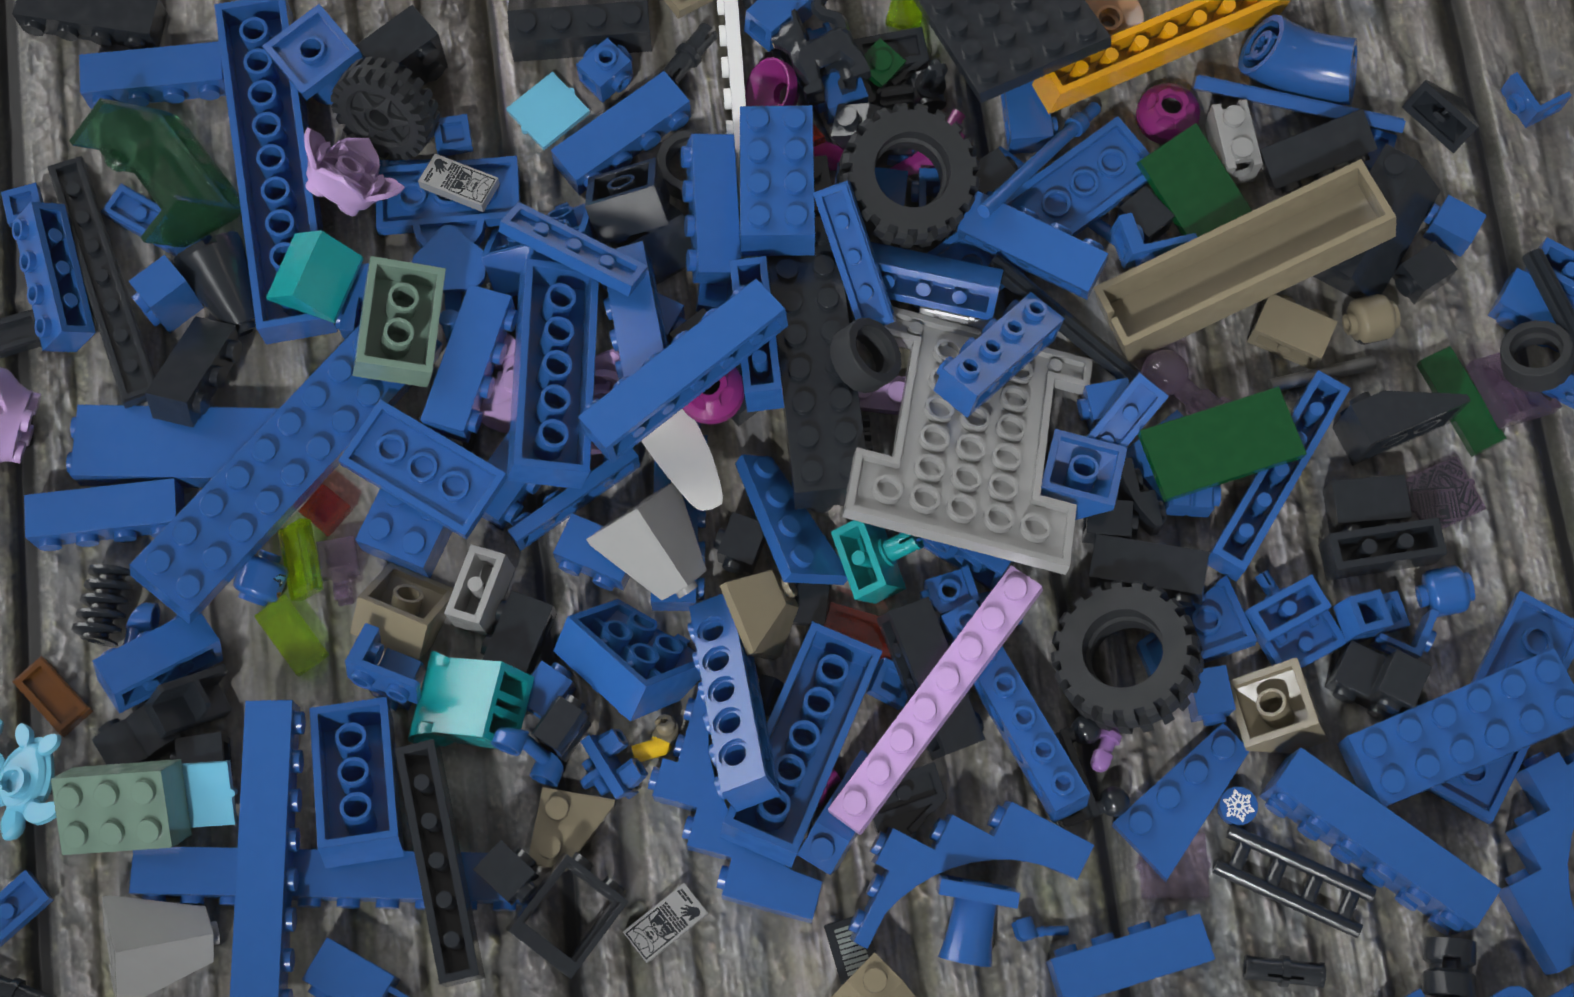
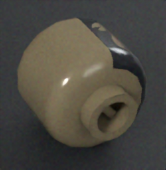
M1382 294L1357 298L1351 301L1347 307V313L1342 317L1345 333L1351 335L1354 341L1361 345L1392 338L1396 329L1399 328L1401 321L1397 304Z

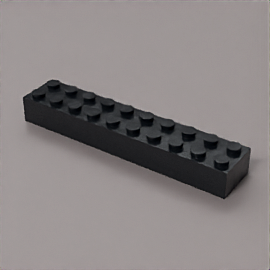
M827 155L813 157L814 192L830 187L831 181ZM815 198V255L766 256L770 292L785 308L788 326L776 335L784 399L783 412L795 509L844 505L854 453L857 447L866 450L858 391L853 390L843 382L835 371L831 360L830 344L833 336L849 325L844 284Z

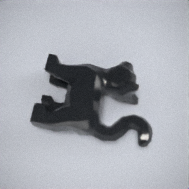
M812 0L810 4L811 10L819 20L834 24V29L807 41L805 27L801 22L796 9L791 10V20L782 24L778 33L771 37L773 47L790 57L795 74L807 85L804 87V97L806 102L808 101L809 106L825 102V89L822 77L833 72H837L840 75L838 87L842 95L856 91L857 78L863 77L865 80L871 78V71L864 53L855 44L849 31V22L842 13L825 7V2L828 0Z

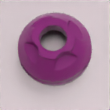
M774 57L766 58L759 62L751 71L745 87L746 106L796 105L799 98L798 80L792 66ZM787 85V93L784 102L781 104L780 92Z
M1161 83L1148 89L1141 97L1136 108V121L1140 131L1151 141L1162 145L1193 124L1197 123L1198 125L1200 120V107L1196 97L1185 87L1173 83ZM1166 98H1174L1180 102L1181 110L1178 113H1168L1162 108L1161 102Z
M736 367L719 380L720 387L714 394H700L682 408L684 412L693 420L704 424H718L733 417L740 409L745 396L743 379Z

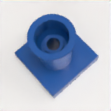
M320 4L316 5L262 46L306 101L313 97L317 102L326 105L333 104L331 102L332 90L340 77L352 63L354 64L356 60L364 58L360 50Z
M939 873L936 883L938 894L954 897L947 932L938 957L968 965L992 967V940L996 907L999 905L1018 909L1020 892L1012 886Z

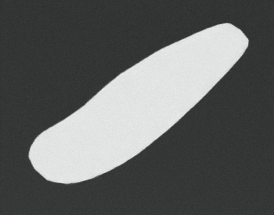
M681 409L645 437L642 443L690 504L701 511L714 509L723 502L722 488L714 459L698 424Z

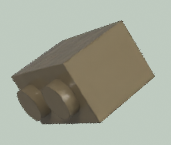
M1274 294L1265 300L1247 342L1308 369H1315L1325 353L1338 321L1331 319L1322 310L1308 309L1296 304L1295 300L1287 295Z

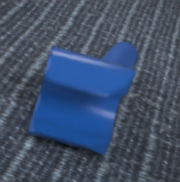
M1032 916L1018 919L1011 924L1015 937L1020 942H1026L1037 937L1069 934L1068 926H1041L1036 928Z

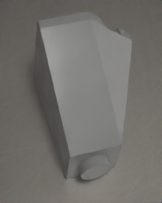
M672 482L651 494L586 539L591 547L660 600H664L675 593L678 598L687 595L698 587L695 580L707 571L682 494Z
M111 895L102 897L103 928L105 941H107L110 978L115 997H146L214 962V945L220 944V934L217 921L210 922L206 906Z

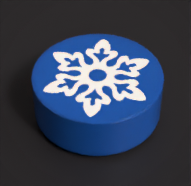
M1236 786L1227 789L1221 795L1217 803V810L1220 818L1228 825L1234 824L1239 827L1246 825L1254 819L1258 811V802L1250 790Z

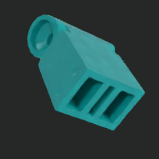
M431 650L422 683L421 698L416 705L408 741L415 744L434 739L440 747L456 742L463 745L497 749L491 744V741L498 728H522L534 676L502 661L449 658Z

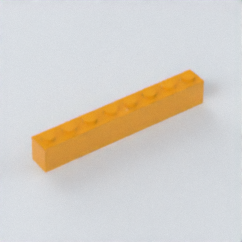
M1194 0L1112 35L1111 47L1033 81L1032 86L1048 114H1051L1258 25L1272 15H1280L1291 0Z

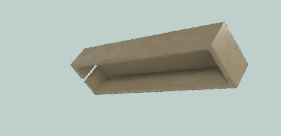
M1360 159L1093 287L1098 306L1111 331L1114 332V336L1125 358L1131 363L1396 237V215L1364 162Z

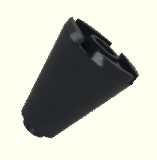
M230 231L214 235L215 242L204 244L203 240L199 241L175 256L173 259L175 262L173 263L174 267L184 277L196 296L217 321L236 325L238 337L245 336L256 330L248 261L243 240L238 232Z

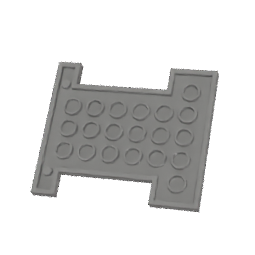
M892 306L897 321L884 326L895 338L898 347L910 350L892 456L856 448L842 517L1066 575L1071 563L1077 505L1041 495L1053 388L1083 395L1084 387L1090 385L1093 360L1046 347L967 418L933 391L939 378L936 372L947 357L955 358L959 355L960 349L969 338L974 337L977 339L981 336L982 330Z

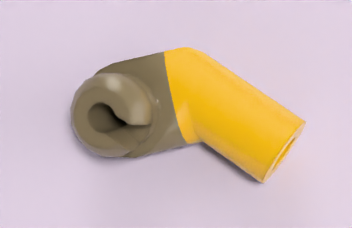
M663 714L656 719V727L651 739L631 745L634 758L644 762L667 755L671 751L679 734V727L674 717Z

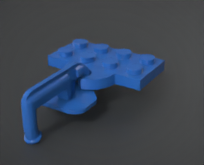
M517 156L456 161L498 177L500 185L484 212L420 188L418 180L429 163L384 166L379 169L378 175L383 174L384 178L395 179L405 188L396 196L376 202V229L378 235L414 233L417 244L421 249L413 256L412 263L446 268L443 286L445 310L440 313L439 324L442 325L447 344L462 305V292L467 291L469 284L480 287L486 279V269L481 258L483 250L479 247L484 239L486 227L499 226L500 221L517 202L521 203Z

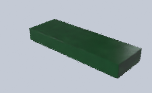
M1451 346L1419 360L1416 366L1432 393L1467 394L1471 401L1451 421V424L1471 457L1507 439Z

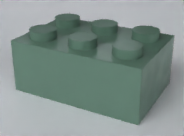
M370 256L353 376L428 388L433 371L446 268Z
M181 759L72 767L51 778L62 855L172 848L192 835Z

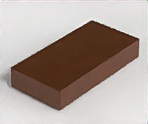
M40 656L12 681L63 737L68 735L93 712L89 705L43 656Z

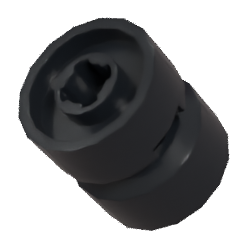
M1451 937L1424 938L1423 960L1429 964V969L1423 971V994L1433 997H1476V976L1470 972V968L1476 965L1477 942ZM1443 960L1456 961L1457 969L1442 968Z

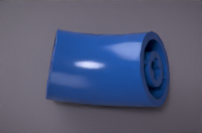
M1272 15L1263 20L1247 38L1239 56L1238 68L1241 73L1256 82L1282 93L1351 106L1357 73V38L1316 32L1293 23L1281 15Z

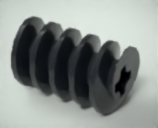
M112 564L90 565L88 573L94 579L85 580L84 587L91 593L82 594L79 600L87 607L77 609L75 614L83 622L74 623L71 630L79 635L82 640L107 647H118L119 643L110 639L109 635L122 633V628L113 624V620L126 618V614L118 610L117 606L130 604V600L121 595V592L124 590L134 589V585L125 580L126 576H130V569Z

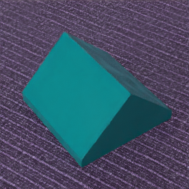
M322 230L295 233L266 298L274 303L336 323L364 258Z

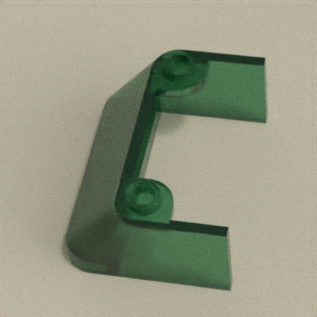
M100 98L69 140L72 146L99 150L104 156L106 165L112 170L134 173L161 208L159 214L140 237L144 243L188 247L236 220L241 214L238 192L186 124L170 112Z

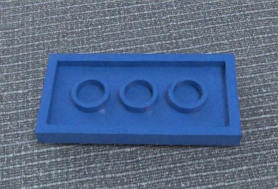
M381 399L338 460L341 466L466 540L507 480V474Z

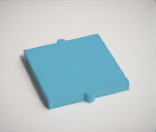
M553 71L506 108L510 116L521 126L522 133H528L543 150L547 149L590 114V110L575 95L574 88H568Z
M230 760L182 764L191 828L237 824L235 795L238 793V790L233 788Z

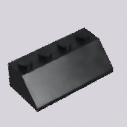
M509 0L507 10L509 43L514 62L583 57L591 46L599 45L606 38L616 46L622 45L629 53L652 52L648 0Z
M1385 144L1369 172L1396 215V237L1313 276L1354 299L1383 294L1441 191L1418 160L1388 144Z

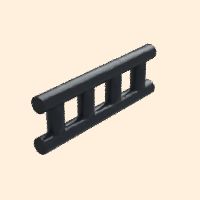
M1231 824L1226 838L1237 842L1229 864L1217 859L1212 870L1213 874L1355 938L1359 937L1363 924L1352 920V916L1359 898L1371 903L1376 894V888ZM1251 849L1273 859L1265 880L1243 870ZM1287 865L1309 875L1301 896L1279 887ZM1323 881L1345 891L1337 912L1315 903Z

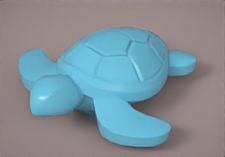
M20 723L15 730V738L19 747L8 756L0 770V807L6 806L4 815L1 818L0 829L2 837L6 841L18 839L23 834L26 820L35 825H43L56 818L54 801L45 802L52 790L51 778L55 777L53 752L60 746L61 736L49 734L44 736V738H34V730L23 723Z

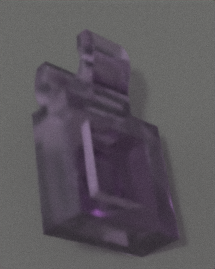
M354 536L316 542L320 576L323 582L333 581L335 601H338L339 607L354 604L350 577L361 575L357 544Z

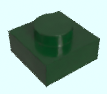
M881 38L864 54L871 71V78L869 79L879 88L885 87L906 63V60Z

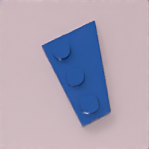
M1227 575L1220 579L1213 588L1203 594L1202 605L1193 604V607H1186L1184 609L1185 613L1190 616L1203 649L1201 655L1204 663L1256 645L1257 638ZM1152 632L1140 640L1136 646L1148 677L1158 668L1163 655L1162 644L1159 638Z

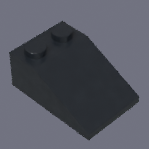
M1383 390L1371 396L1369 392H1364L1349 401L1350 406L1340 412L1341 417L1333 426V430L1351 464L1354 466L1448 425L1471 400L1467 394Z

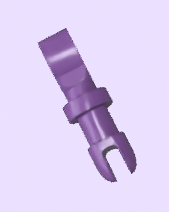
M1115 727L1111 731L1101 729L1099 746L1094 750L1090 761L1092 769L1096 772H1104L1108 769L1113 758L1112 752L1114 747L1120 745L1122 736L1118 728Z

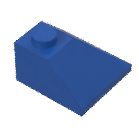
M1055 429L1043 471L1041 495L1076 504L1075 520L1112 511L1115 506L1128 447Z

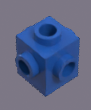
M606 38L599 45L591 46L585 52L583 59L576 64L579 81L603 103L615 92L619 93L625 90L631 83L633 78L631 62L633 59L622 45L616 46Z

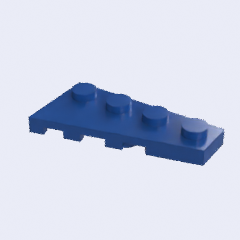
M742 454L735 462V465L783 582L844 585L848 579L840 558L807 509H795L793 488L773 458Z
M1222 723L1130 806L1126 813L1119 816L1112 823V827L1166 883L1249 751L1245 749L1244 743Z

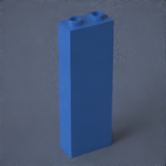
M77 405L76 417H72L70 423V433L74 440L72 452H69L66 458L67 472L80 486H109L175 478L183 488H203L279 408L209 407L208 411L201 415L194 428L154 419L149 406H132L126 409L124 405Z

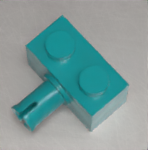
M855 520L831 531L855 600L876 604L906 589L897 560L916 550L922 549L924 547L923 540L916 541V539L921 537L900 533L888 539L885 528Z

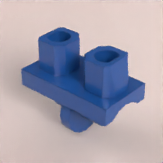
M611 729L601 735H588L580 741L590 757L582 763L588 773L580 780L584 789L595 786L601 796L611 791L615 799L625 796L627 799H631L639 793L636 786L647 777L648 772L637 758H631L623 765L616 755L629 746L622 730Z

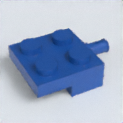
M1269 570L1255 577L1266 597L1260 603L1248 608L1244 613L1257 638L1258 644L1272 666L1297 657L1303 669L1346 645L1342 631L1329 612L1332 606L1312 574L1289 587L1281 589L1277 586Z

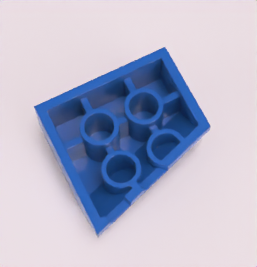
M568 202L555 206V210L546 215L598 241L585 209V203L576 207H570ZM498 227L492 230L481 258L493 291L516 296L519 290V277L526 258L549 262L557 261L499 233Z
M619 599L568 616L553 650L566 662L568 667L577 672L596 692L600 693L629 721L680 701L701 680V674L698 672L693 661V653L696 651L688 647L690 640L680 634H677L675 637L667 635L657 629L656 620Z

